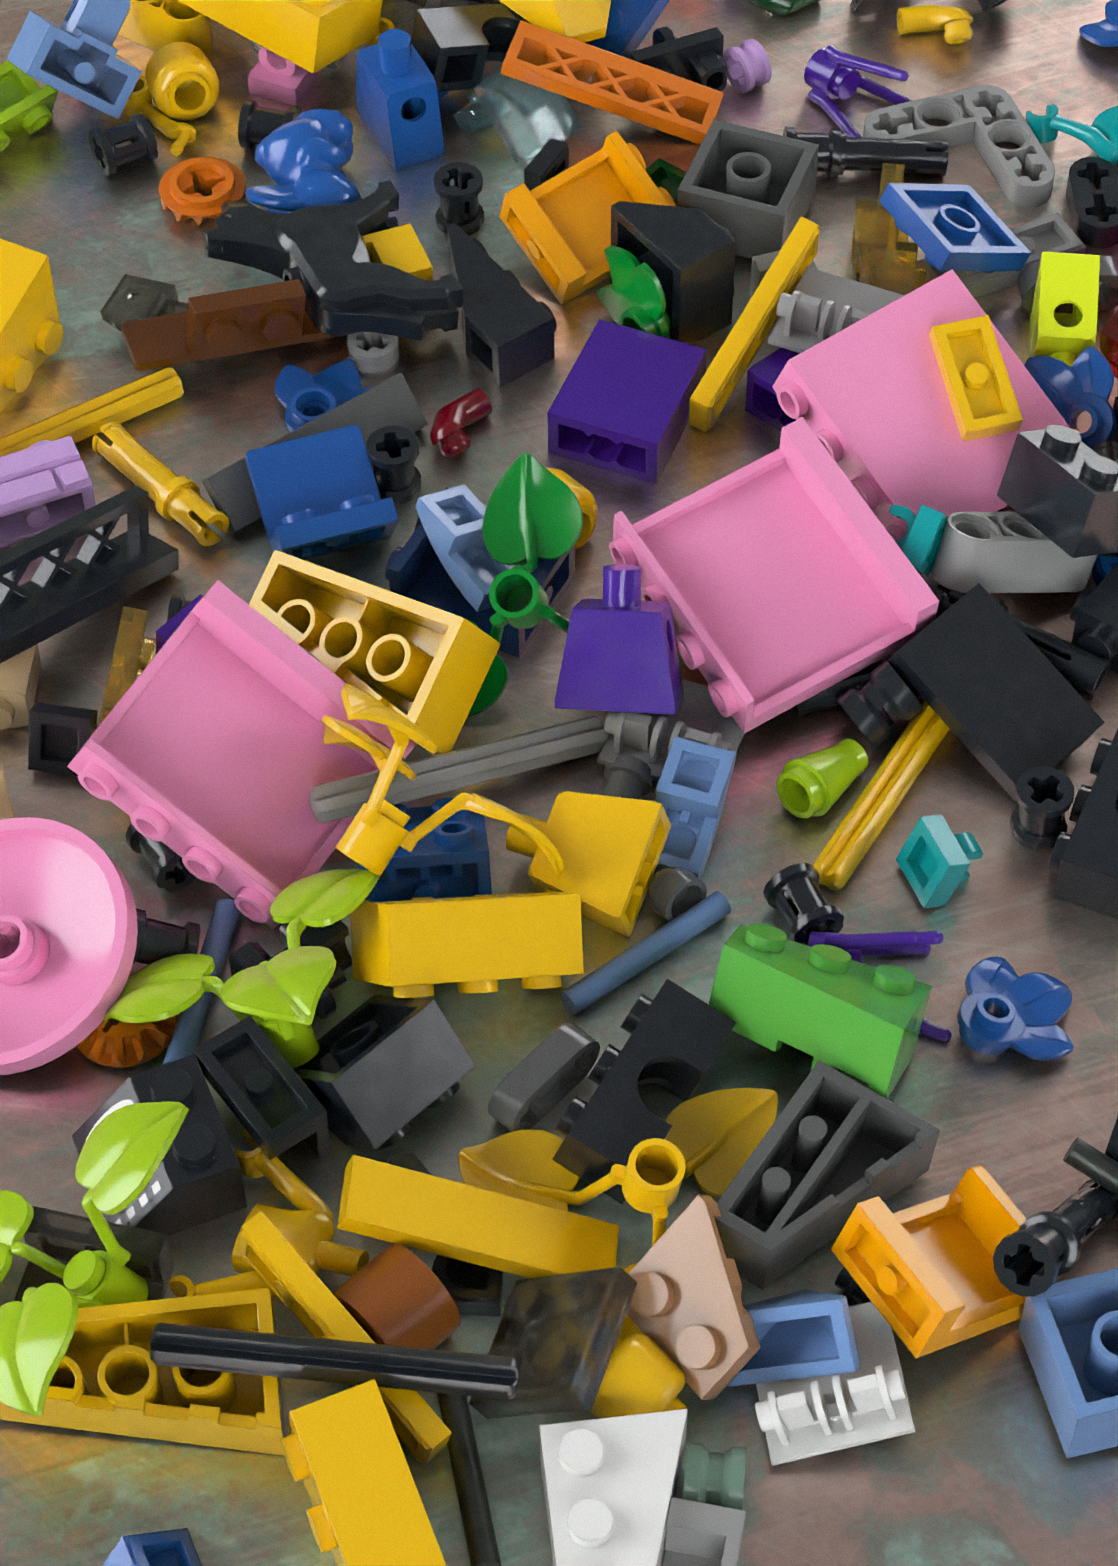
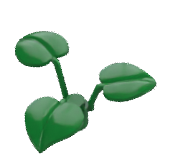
M529 453L520 455L501 476L490 496L483 517L482 533L487 550L500 564L515 565L512 569L498 574L491 583L489 590L490 603L496 611L490 617V623L492 624L490 636L499 643H501L504 626L507 624L517 629H528L545 619L568 633L570 622L549 606L545 590L531 574L538 568V558L557 560L570 552L581 535L583 513L577 497L568 485L548 471ZM527 560V563L523 566L516 565ZM466 619V620H468L469 622H471L472 624H474L476 627H478L479 629H481L476 623L472 622V621L469 620V619ZM678 653L679 664H680V670H681V677H682V664H681L680 655H679V653ZM498 655L495 656L467 717L487 710L503 694L509 680V671L504 661Z

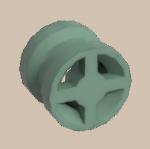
M687 1442L683 1499L743 1510L747 1447L732 1446L725 1453L709 1452L702 1443Z

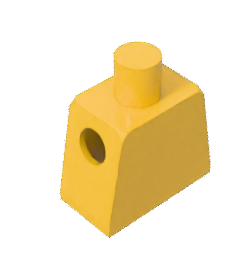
M563 791L557 795L547 821L520 814L536 825L550 839L560 853L564 863V870L558 878L541 848L524 834L509 826L506 836V849L533 858L529 868V877L537 891L580 893L582 916L622 936L630 938L671 828V823L663 805L648 800Z

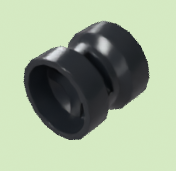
M884 661L871 671L870 681L860 689L850 688L836 699L874 749L889 738L891 727L899 721L909 722L924 711L920 702L887 661Z

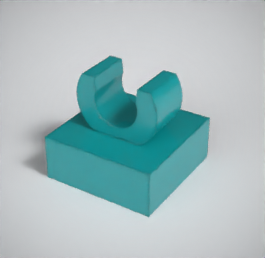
M922 504L917 516L905 506L892 505L889 513L898 519L905 520L907 524L905 536L895 540V542L917 572L928 577L948 516Z
M942 815L920 817L898 854L896 861L923 908L946 905L958 884L969 879L970 874L967 871L971 864L969 860L981 859L984 853L971 833L963 832L954 835Z

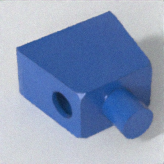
M401 29L387 30L379 36L378 44L362 48L356 54V109L391 165L397 171L444 156L445 149L438 91L434 76L412 45L410 35L406 31ZM402 108L404 110V118L401 114Z

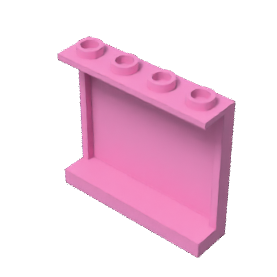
M953 269L789 359L772 386L777 394L779 405L785 414L795 420L803 417L894 541L905 536L907 524L905 520L898 519L889 513L892 505L905 506L915 513L916 516L921 504L944 513L948 517L955 512H1005L1011 507L1001 500L997 493L1018 432L1046 429L1049 425H1062L1070 428L991 321L1023 422L1019 431L962 441L931 344L929 332L932 326L985 316L986 313Z
M803 417L782 427L779 449L634 524L629 522L622 511L614 514L613 541L609 543V549L615 564L642 567L641 593L643 601L670 603L677 650L681 659L691 670L698 667L709 683L708 692L718 712L725 718L732 716L743 733L752 730L896 652L936 619L939 605L938 598Z
M217 580L197 602L67 767L78 775L80 784L90 794L102 800H110L128 814L132 825L143 836L153 841H162L181 856L184 866L191 874L202 881L215 883L234 898L235 906L244 916L254 922L265 923L271 929H274L280 924L273 921L270 914V907L274 899L290 884L304 877L316 874L356 816L327 823L318 822L310 807V789L316 785L379 770L369 753L336 744H323L324 726L321 723V719L326 714L343 720L360 729L371 739L392 750L395 741L386 725L367 720H348L340 692L345 682ZM411 739L403 754V761L417 744Z

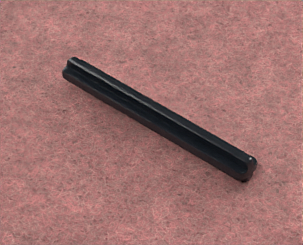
M171 1323L156 1324L150 1342V1359L155 1364L162 1366L360 1385L375 1379L377 1386L384 1388L505 1400L515 1398L519 1382L520 1367L518 1360L506 1356Z

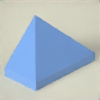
M805 1289L743 1305L752 1316L761 1348L726 1387L851 1373L861 1369L846 1296Z

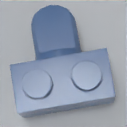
M73 0L61 25L30 10L8 54L7 60L25 74L119 119L142 73L136 66L116 54L118 49L112 46L129 13L130 1Z

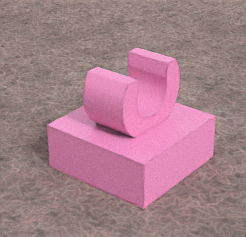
M261 47L258 53L259 61L247 76L249 93L297 106L319 75V71L313 74L274 52Z

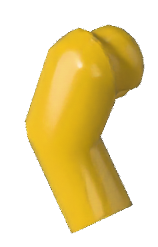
M937 4L898 8L897 26L900 35L944 30L945 41L952 45L966 43L972 38L973 33L970 24L973 22V18L965 8Z

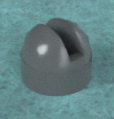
M682 867L665 868L658 871L649 884V898L654 908L669 922L705 899L707 894L705 883L691 871Z

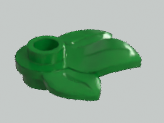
M616 246L605 248L604 252L609 264L612 284L601 287L596 293L611 318L619 325L670 339L669 330L671 322L665 311L664 292L655 272L645 262L640 264L632 253Z

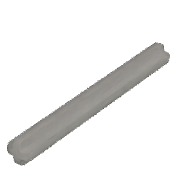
M590 716L408 762L406 764L417 774L414 781H411L397 770L384 800L392 805H397L600 753L605 741L608 739V734L604 732L601 719L597 716ZM376 770L316 785L310 789L309 802L316 820L320 823H327L356 815L364 803L367 804L380 771Z

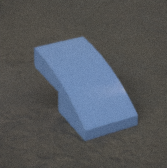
M465 484L419 497L415 506L435 553L448 575L477 612L492 608L489 599L491 583L498 574L512 569L515 565L500 564L487 550L482 533L486 507Z
M674 737L655 790L656 802L663 805L671 823V828L654 874L665 868L682 867L691 871L701 880L726 800L736 761V752Z

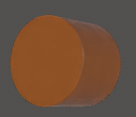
M392 1243L333 1292V1295L376 1344L435 1349L461 1325V1318L456 1304L439 1278L418 1256L399 1244Z

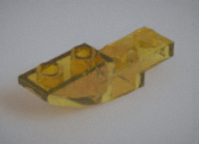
M883 163L878 201L856 199L851 256L853 280L906 295L926 284L927 267L916 266L918 245L908 242V235L896 227L895 219L879 202L888 183H903L905 165Z

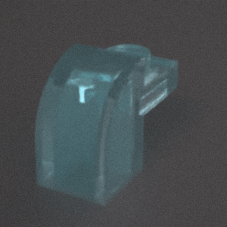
M502 65L466 95L470 102L453 115L463 134L495 126L516 163L533 159L551 137L564 142L582 127L565 96L500 74Z

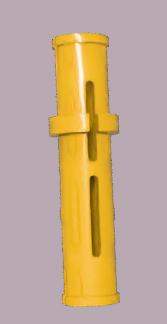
M113 421L101 426L99 430L113 441V444L108 445L95 434L92 441L93 450L99 456L104 457L137 487L147 491L148 497L155 502L156 511L170 522L177 521L202 546H213L222 539L207 523L209 525L213 523L222 532L226 533L230 524L229 518L200 495V488L196 483L186 476H177L125 431V428L120 423Z

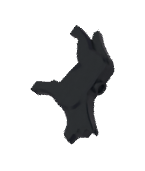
M390 180L379 182L377 189L361 200L341 205L312 206L298 209L288 214L262 210L246 200L226 201L221 205L222 215L215 220V229L205 231V241L208 245L205 246V256L207 258L255 268L283 279V282L299 279L306 294V313L314 326L328 336L339 337L358 332H373L421 341L426 331L442 329L444 332L458 329L459 311L457 308L463 305V288L453 273L442 276L440 280L427 281L393 266L370 262L362 236L399 226L396 216L389 217V212L398 211L399 192Z

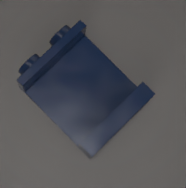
M418 517L414 533L403 548L397 547L388 559L385 579L389 581L390 591L469 619L490 636L492 629L490 617L496 611L492 607L477 612L467 601L440 562ZM575 545L570 552L560 559L543 560L538 558V568L531 574L545 590L549 606L554 608L575 577ZM527 560L516 565L523 566L527 563ZM545 619L528 629H517L509 624L505 625L501 645L498 650L520 659Z

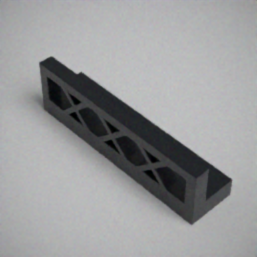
M135 485L0 553V664L179 570L178 549L149 534L147 491ZM127 514V531L111 540L108 539L120 517ZM88 534L77 556L64 562L75 540ZM42 556L43 560L32 579L20 586L17 585L30 562Z

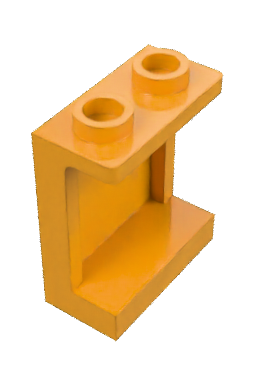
M614 131L606 136L603 147L599 151L529 191L527 186L522 183L505 193L499 217L556 299L563 305L610 277V268L604 249L611 246V206L619 201L675 207L676 204L668 191L663 187L657 188L646 172L645 161L637 147L632 143L626 144L620 134Z
M982 1165L968 1168L955 1190L950 1194L895 1213L889 1210L879 1196L858 1203L831 1247V1251L916 1359L1018 1320L1022 1316L1026 1297L1010 1292L1000 1282L994 1270L993 1256L996 1246L1002 1239L1018 1231L1027 1218ZM1061 1275L1057 1276V1279L1054 1283H1056L1059 1280Z

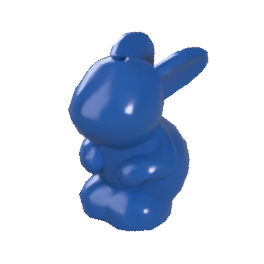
M315 109L303 112L293 121L284 123L276 128L256 146L255 161L267 172L268 176L277 186L265 185L245 190L247 199L254 204L269 208L266 211L285 214L312 206L341 205L361 200V195L356 186L347 180L344 172L340 170L351 160L353 154V126L351 122L339 111Z

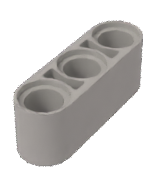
M955 512L948 517L932 565L931 575L940 585L961 593H967L978 583L988 593L1078 592L1086 587L1097 555L1072 558L1017 512Z

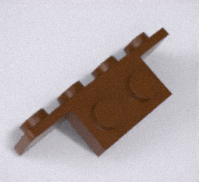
M299 279L188 298L187 312L128 321L122 324V337L134 368L137 371L333 338V336L320 332L306 313V294Z

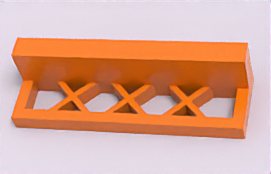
M520 20L500 74L701 145L713 120L716 118L724 95L721 91Z

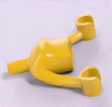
M244 1129L243 1134L247 1142L255 1149L249 1152L234 1150L243 1175L249 1178L265 1176L292 1204L300 1209L290 1210L257 1203L249 1212L244 1224L258 1212L262 1211L316 1275L322 1269L352 1277L369 1262V1253L365 1250L333 1243L335 1235L333 1223L335 1219L328 1205L278 1159V1156L269 1160L247 1130ZM240 1232L232 1252V1266L240 1274L193 1284L184 1275H176L168 1282L172 1293L176 1297L270 1287L239 1252ZM270 1288L271 1296L279 1298Z

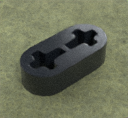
M1099 157L1081 158L1071 165L1066 188V198L1073 231L1084 245L1101 249L1112 247L1118 243V171L1112 163ZM1090 183H1093L1094 187L1099 190H1092ZM1093 214H1100L1102 222H1098V218L1093 216Z

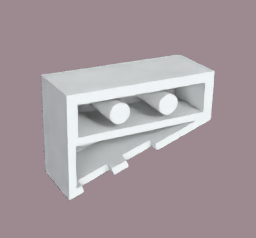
M688 1409L539 1425L540 1464L553 1566H661L665 1549L666 1523L671 1497L675 1498L680 1468H682L686 1448Z

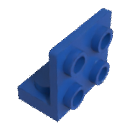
M351 425L249 450L246 453L245 462L272 554L274 550L306 560L391 538L399 521L392 497L381 500L359 426Z
M455 797L439 799L433 802L432 806L406 808L403 804L393 806L410 816V819L404 826V829L410 832ZM460 810L421 838L411 853L399 846L365 900L385 902L412 900L414 897H433V899L492 894L489 846L484 815L468 810ZM357 863L358 869L368 870L359 863Z

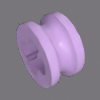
M748 39L742 42L740 47L733 46L725 50L723 59L727 66V78L738 92L744 94L753 90L755 85L762 86L769 83L772 75L770 60L758 41Z

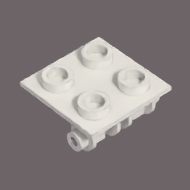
M872 1302L848 1307L861 1369L851 1373L756 1383L759 1402L755 1403V1409L760 1429L766 1434L772 1466L916 1432L893 1329Z

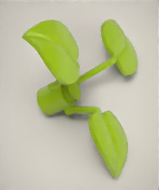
M337 869L312 874L299 879L282 890L270 907L273 921L282 924L289 923L286 929L288 950L277 954L269 961H263L257 966L239 971L225 983L217 976H210L216 966L213 958L209 955L188 953L160 959L145 966L128 978L118 1000L105 1013L104 1022L106 1023L109 1019H116L127 1023H146L164 1020L191 1007L201 998L204 992H212L224 1002L239 1021L251 1016L292 1068L307 1063L319 1051V1044L311 1024L319 998L335 971L336 960L329 948L322 946L300 947V936L307 926H329L353 912L370 894L379 876L364 869Z
M145 1102L119 1108L107 1115L95 1127L85 1142L76 1164L75 1177L78 1183L89 1189L83 1197L82 1206L104 1244L106 1252L102 1250L93 1252L84 1250L76 1254L65 1265L36 1248L20 1242L32 1222L34 1215L33 1207L20 1194L10 1190H0V1284L10 1269L13 1255H17L62 1278L65 1285L64 1287L58 1283H46L38 1288L29 1287L23 1294L22 1302L12 1301L0 1306V1401L7 1406L29 1415H43L50 1382L66 1354L75 1331L78 1308L147 1301L149 1292L147 1282L125 1266L131 1254L119 1245L102 1212L107 1215H114L122 1211L136 1200L148 1185L190 1110L182 1103Z

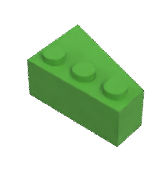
M741 924L723 944L708 1005L736 1022L731 1031L774 1052L781 1050L782 1043L784 1042L814 1057L811 1070L820 1060L834 1069L838 1068L868 1083V1089L888 1099L912 1060L932 986L916 981V976L901 967L880 965L875 968L851 960V955L848 952L832 945L816 944L810 947L788 940L786 933L776 927L766 924H750L749 926Z

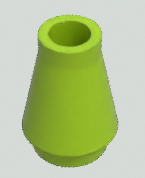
M845 739L835 746L787 762L776 782L780 801L796 817L823 816L856 777L867 770L869 761L865 750L858 742L852 739Z

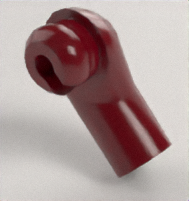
M476 388L445 405L434 417L430 439L433 445L438 444L444 458L452 459L470 448L471 440L464 433L463 429L491 414V402L482 389Z

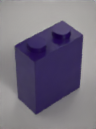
M599 319L547 412L548 453L657 484L689 423L690 397L706 373L707 349Z

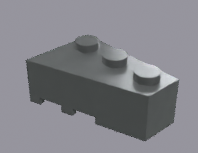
M819 1060L717 1202L721 1217L716 1218L715 1222L726 1258L735 1260L740 1277L763 1290L838 1236L858 1203L877 1196L885 1202L926 1173L930 1168L940 1130Z

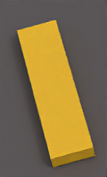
M802 216L798 220L691 395L689 403L690 425L704 432L711 430L779 318L776 315V309L781 294L783 292L793 294L806 267H810L816 257L820 233L818 224Z
M353 1155L346 1165L337 1229L604 1298L612 1291L615 1284L619 1235L618 1224Z
M262 1211L258 1212L241 1226L239 1252L313 1338L376 1344ZM378 1387L397 1437L420 1464L424 1463L427 1465L446 1448L452 1432L417 1391Z

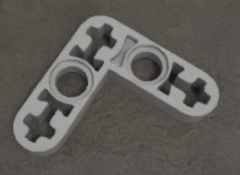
M981 85L879 108L866 116L863 138L919 141L947 140L948 148L973 142L1002 192L1010 202L1023 207H1037L1045 204L1051 198L1055 176L1054 166L1012 97L1004 89L992 85ZM992 116H995V122L992 123ZM928 119H941L949 122L950 125L937 127L931 126L925 121ZM1008 141L1018 144L1020 148L1013 150L997 147L995 143ZM1024 168V176L1020 177L1021 169Z

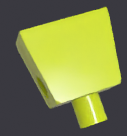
M1042 251L1030 314L1029 358L1049 356L1072 366L1083 350L1089 346L1095 348L1100 255ZM1065 303L1073 304V314L1055 313V309L1059 305Z

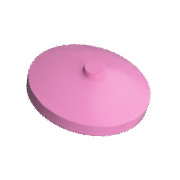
M18 817L0 820V1075L28 1071L53 1061L73 1049L96 1029L106 1017L105 1013L118 1000L128 980L137 947V912L130 886L122 871L104 850L87 835L69 825L44 818Z

